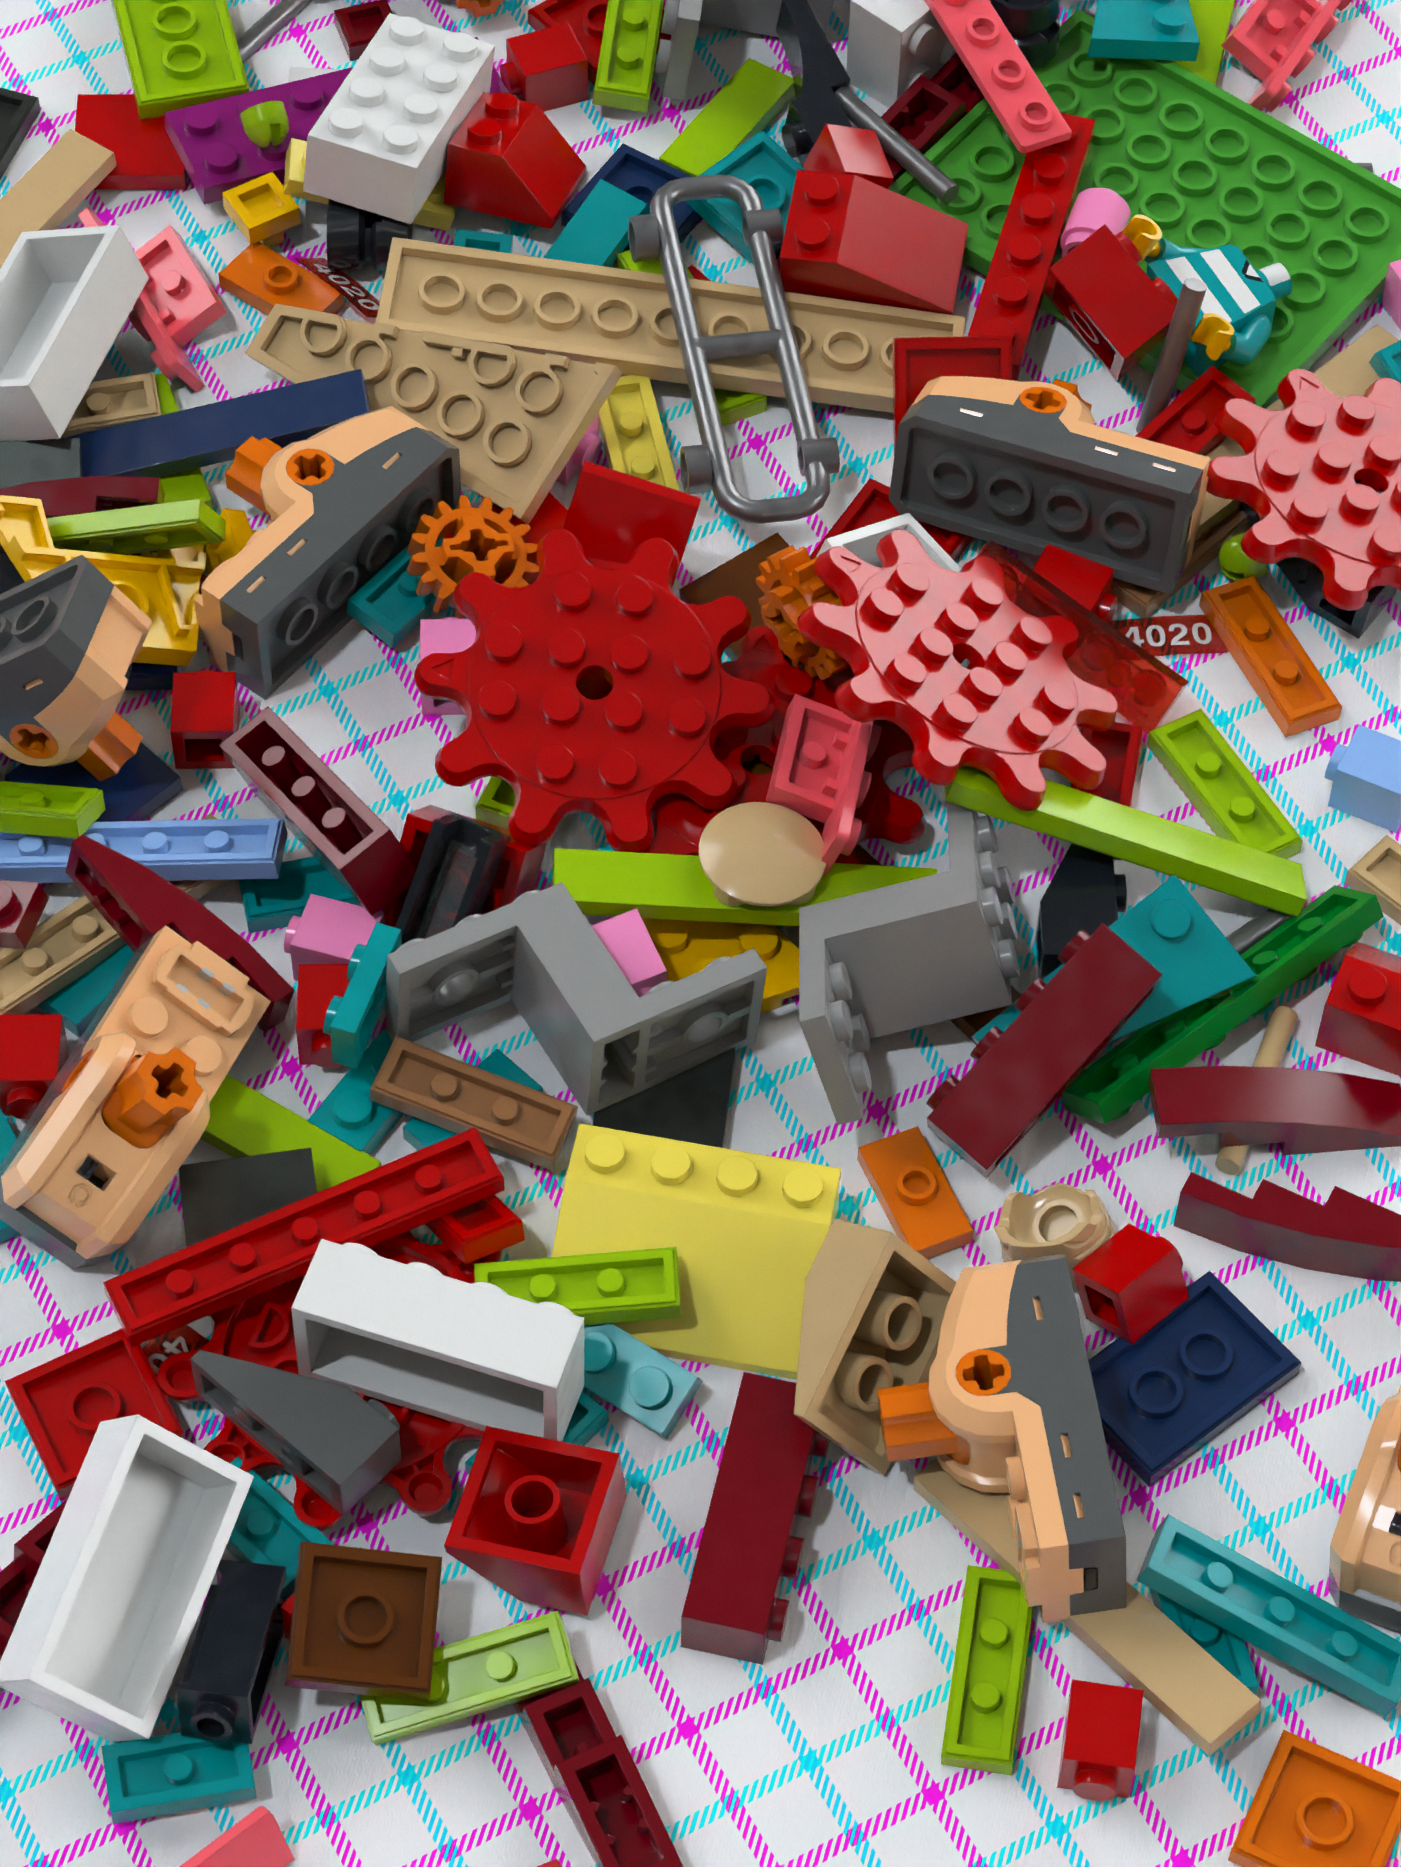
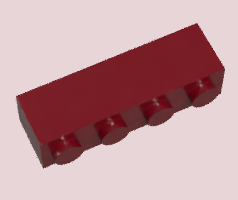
M269 706L219 745L251 791L277 818H284L285 825L290 832L371 916L411 885L417 868L390 828Z
M1104 923L1092 935H1089L1082 929L1072 938L1057 958L1064 964L1048 984L1040 977L1036 979L1014 1005V1008L1021 1014L1004 1032L997 1026H994L980 1040L970 1054L977 1061L976 1064L960 1081L954 1075H950L935 1090L926 1103L933 1110L927 1117L928 1128L986 1179L1161 984L1163 974Z
M743 1372L681 1616V1647L763 1665L769 1640L782 1641L790 1600L781 1599L779 1596L784 1577L797 1579L805 1538L796 1537L794 1534L799 1516L812 1517L819 1485V1477L809 1475L813 1455L825 1458L830 1443L829 1439L794 1415L796 1383Z

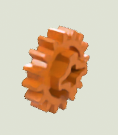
M460 495L455 510H452L444 501H440L436 505L433 516L426 514L421 516L415 531L416 533L412 534L407 553L412 555L407 567V573L411 576H422L415 591L418 596L433 593L437 597L433 611L439 613L449 605L455 608V617L465 619V616L456 608L453 595L458 582L470 573H483L494 581H503L505 574L511 573V576L501 584L510 588H521L536 581L540 571V567L534 564L537 559L538 544L525 543L531 530L528 523L515 527L510 523L514 512L511 507H507L500 514L492 511L491 498L485 497L480 507L476 508L471 506L466 495ZM453 533L454 538H444L441 546L435 547L443 537Z
M791 545L767 557V560L758 566L762 575L756 578V584L765 595L758 599L759 605H761V615L765 626L772 629L778 638V647L780 650H783L786 656L791 658L793 666L799 667L804 665L805 671L809 673L811 678L818 675L821 680H824L848 668L849 663L840 654L830 649L819 647L807 640L799 631L797 618L804 609L818 602H825L836 606H843L839 596L824 584L814 571V563L817 557L811 560L806 547L796 550Z

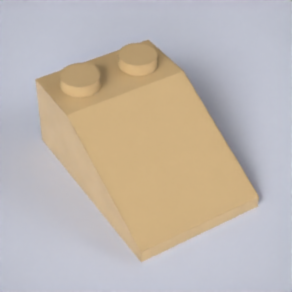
M834 1219L805 1279L794 1415L875 1473L885 1475L891 1462H888L884 1448L877 1389L929 1382V1370L937 1356L940 1328L956 1281L894 1233Z

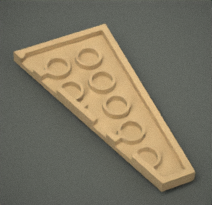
M282 304L274 305L245 352L253 360L293 384L362 369L367 384L371 412L392 406L459 448L461 485L483 498H491L492 503L503 510L511 507L514 510L513 516L528 524L533 519L623 373L620 368L612 364L601 362L591 364L570 360L566 356L546 352L545 355L515 350L508 345L425 330L424 333L399 329L392 324L375 322L374 324L344 319L337 314Z

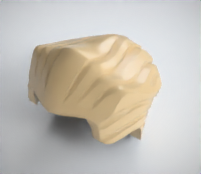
M1063 1183L1048 1186L1030 1196L1022 1192L1010 1193L1006 1197L1001 1209L998 1226H994L1002 1247L1004 1262L1064 1254L1067 1258L1073 1287L1077 1285L1072 1268L1115 1235L1113 1222L1095 1190H1085L1084 1192Z

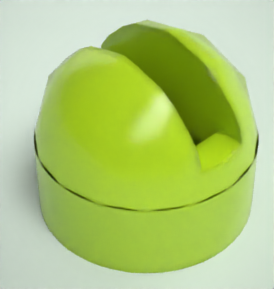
M282 101L260 103L247 108L240 114L247 137L258 147H268L270 141L276 146L285 140L289 130V121Z
M1245 532L1225 541L1219 551L1221 572L1233 581L1253 575L1256 578L1267 575L1266 564L1252 560L1243 552L1240 543Z

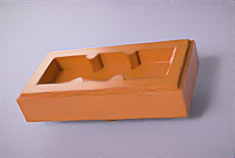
M260 242L249 245L218 273L220 288L266 315H269L275 304L336 314L345 305L344 291Z
M918 1126L858 1147L857 1160L896 1235L926 1259L972 1243L974 1230Z

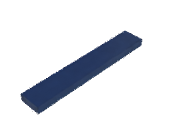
M362 369L66 438H80L83 477H161L234 460L236 449L251 436L258 440L266 437L281 448H284L292 442L306 440L328 427L352 417L371 412L366 380Z

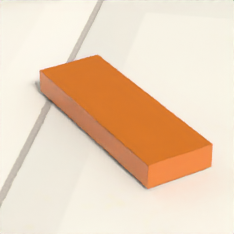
M1255 575L1202 592L1199 602L1201 610L1285 737L1339 719L1342 705Z

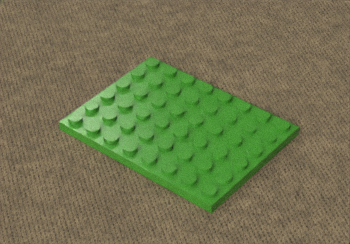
M1078 9L1060 26L1059 48L1055 57L1044 65L1032 68L1059 112L1095 120L1094 136L1070 213L1080 192L1089 188H1107L1115 191L1127 202L1131 211L1129 222L1137 214L1147 216L1159 226L1162 237L1177 246L1211 249L1231 244L1240 248L1255 270L1275 263H1281L1290 276L1292 291L1290 295L1276 300L1270 338L1250 364L1239 365L1228 361L1216 368L1255 397L1257 406L1266 409L1279 399L1276 391L1278 383L1282 378L1294 369L1309 370L1383 292L1388 264L1401 259V189L1171 60L1087 57L1095 18ZM984 97L924 154L926 158L959 186V192L951 202L944 204L908 171L900 176L888 190L967 223L968 236L963 263L987 276L1026 153L1022 154L1017 150ZM1061 244L1059 245L1054 264L1063 258ZM1145 260L1138 262V265L1146 273L1148 263ZM1044 294L1040 308L1069 324ZM1166 336L1137 365L1154 374ZM1184 360L1175 387L1181 391L1186 390L1199 378L1194 375Z

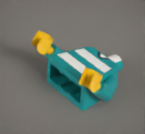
M1142 214L1135 215L1122 232L1142 256L1141 261L1145 260L1148 263L1146 274L1152 281L1156 277H1160L1170 287L1177 299H1179L1183 283L1187 278L1199 279L1207 285V290L1183 359L1194 375L1199 377L1209 367L1214 366L1217 368L1228 361L1239 365H1248L1253 362L1270 338L1276 300L1290 295L1292 291L1291 279L1286 268L1281 263H1275L1255 270L1240 248L1231 244L1211 249L1177 246L1162 237L1161 229L1152 219Z

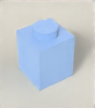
M1359 725L1348 747L1338 743L1329 760L1325 778L1333 781L1328 806L1397 833L1401 826V741Z

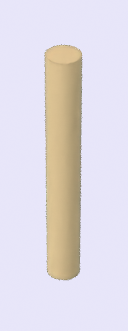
M1286 1006L1274 1008L1252 1067H1280L1298 1019V1015L1293 1009ZM1250 1145L1221 1147L1215 1162L1216 1167L1226 1174H1238Z

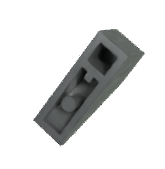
M199 1350L190 1359L196 1392L240 1427L343 1516L402 1460L399 1437L400 1425L391 1411L375 1399L366 1402L347 1386Z

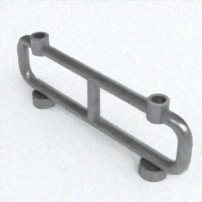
M731 175L685 177L669 181L656 191L650 202V214L629 217L628 238L630 253L634 263L657 261L660 258L702 445L682 446L680 449V473L684 492L695 494L711 492L713 490L719 507L732 518L745 523L764 524L793 521L812 516L824 506L830 494L829 474L839 472L840 456L835 437L820 439L773 244L782 243L783 224L780 210L778 208L764 209L757 191L745 180ZM711 198H728L739 205L742 213L744 242L746 246L750 247L770 330L701 337L673 216L674 205L682 201ZM775 353L797 441L798 466L801 475L805 476L807 488L802 494L797 496L752 500L743 497L736 488L707 360Z

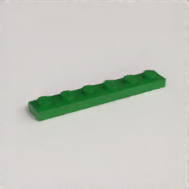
M1336 885L1331 887L1304 907L1298 917L1292 916L1240 955L1256 976L1140 1028L1086 1068L1060 1096L1066 1111L1103 1124L1125 1116L1131 1110L1132 1104L1149 1092L1148 1079L1150 1069L1183 1067L1203 1051L1217 1047L1225 1040L1227 1033L1247 1018L1264 1012L1271 1006L1274 998L1294 983L1311 977L1322 962L1340 949L1358 942L1365 930L1384 917L1376 895Z

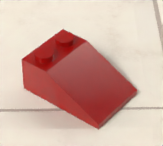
M798 169L779 257L780 276L784 292L954 315L968 236V224L856 175Z

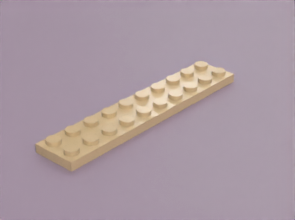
M392 237L376 322L392 324L399 329L424 333L425 330L508 345L515 350L545 355V352L566 356L570 360L596 364V362L612 364L623 371V376H647L652 380L688 384L664 275ZM688 278L701 337L770 330L760 288ZM785 292L811 402L893 413V338L964 336L966 317ZM775 353L707 360L713 388L786 398Z

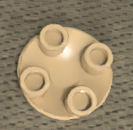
M748 802L723 810L709 821L699 841L698 852L702 870L713 884L714 896L727 906L736 907L745 903L768 907L785 904L803 905L814 896L815 888L820 882L826 867V863L821 861L824 841L815 826L796 811L773 803Z

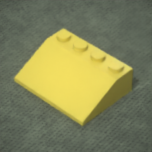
M579 1123L565 1179L551 1257L677 1247L682 1317L612 1324L665 1357L797 1380L805 1279L834 1219L837 1217L841 1168Z

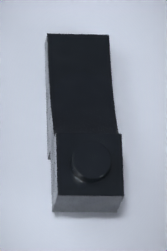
M782 0L776 33L790 64L796 99L790 100L786 122L782 126L781 133L788 154L792 158L797 157L803 167L805 159L826 123L853 127L834 94L841 87L849 89L850 78L808 1Z

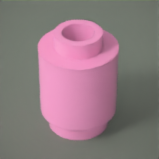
M1089 188L1080 192L1061 236L1062 257L1104 224L1114 235L1122 232L1131 216L1127 202L1115 191L1107 188Z

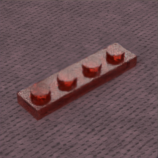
M992 540L984 544L976 557L987 556L995 560L1002 567L1005 576L1003 582L1004 591L1010 601L1029 615L1035 617L1059 615L1070 620L1075 625L1079 633L1074 654L1065 660L1071 672L1081 680L1105 689L1112 694L1118 704L1117 712L1133 724L1143 726V731L1147 734L1159 728L1189 681Z

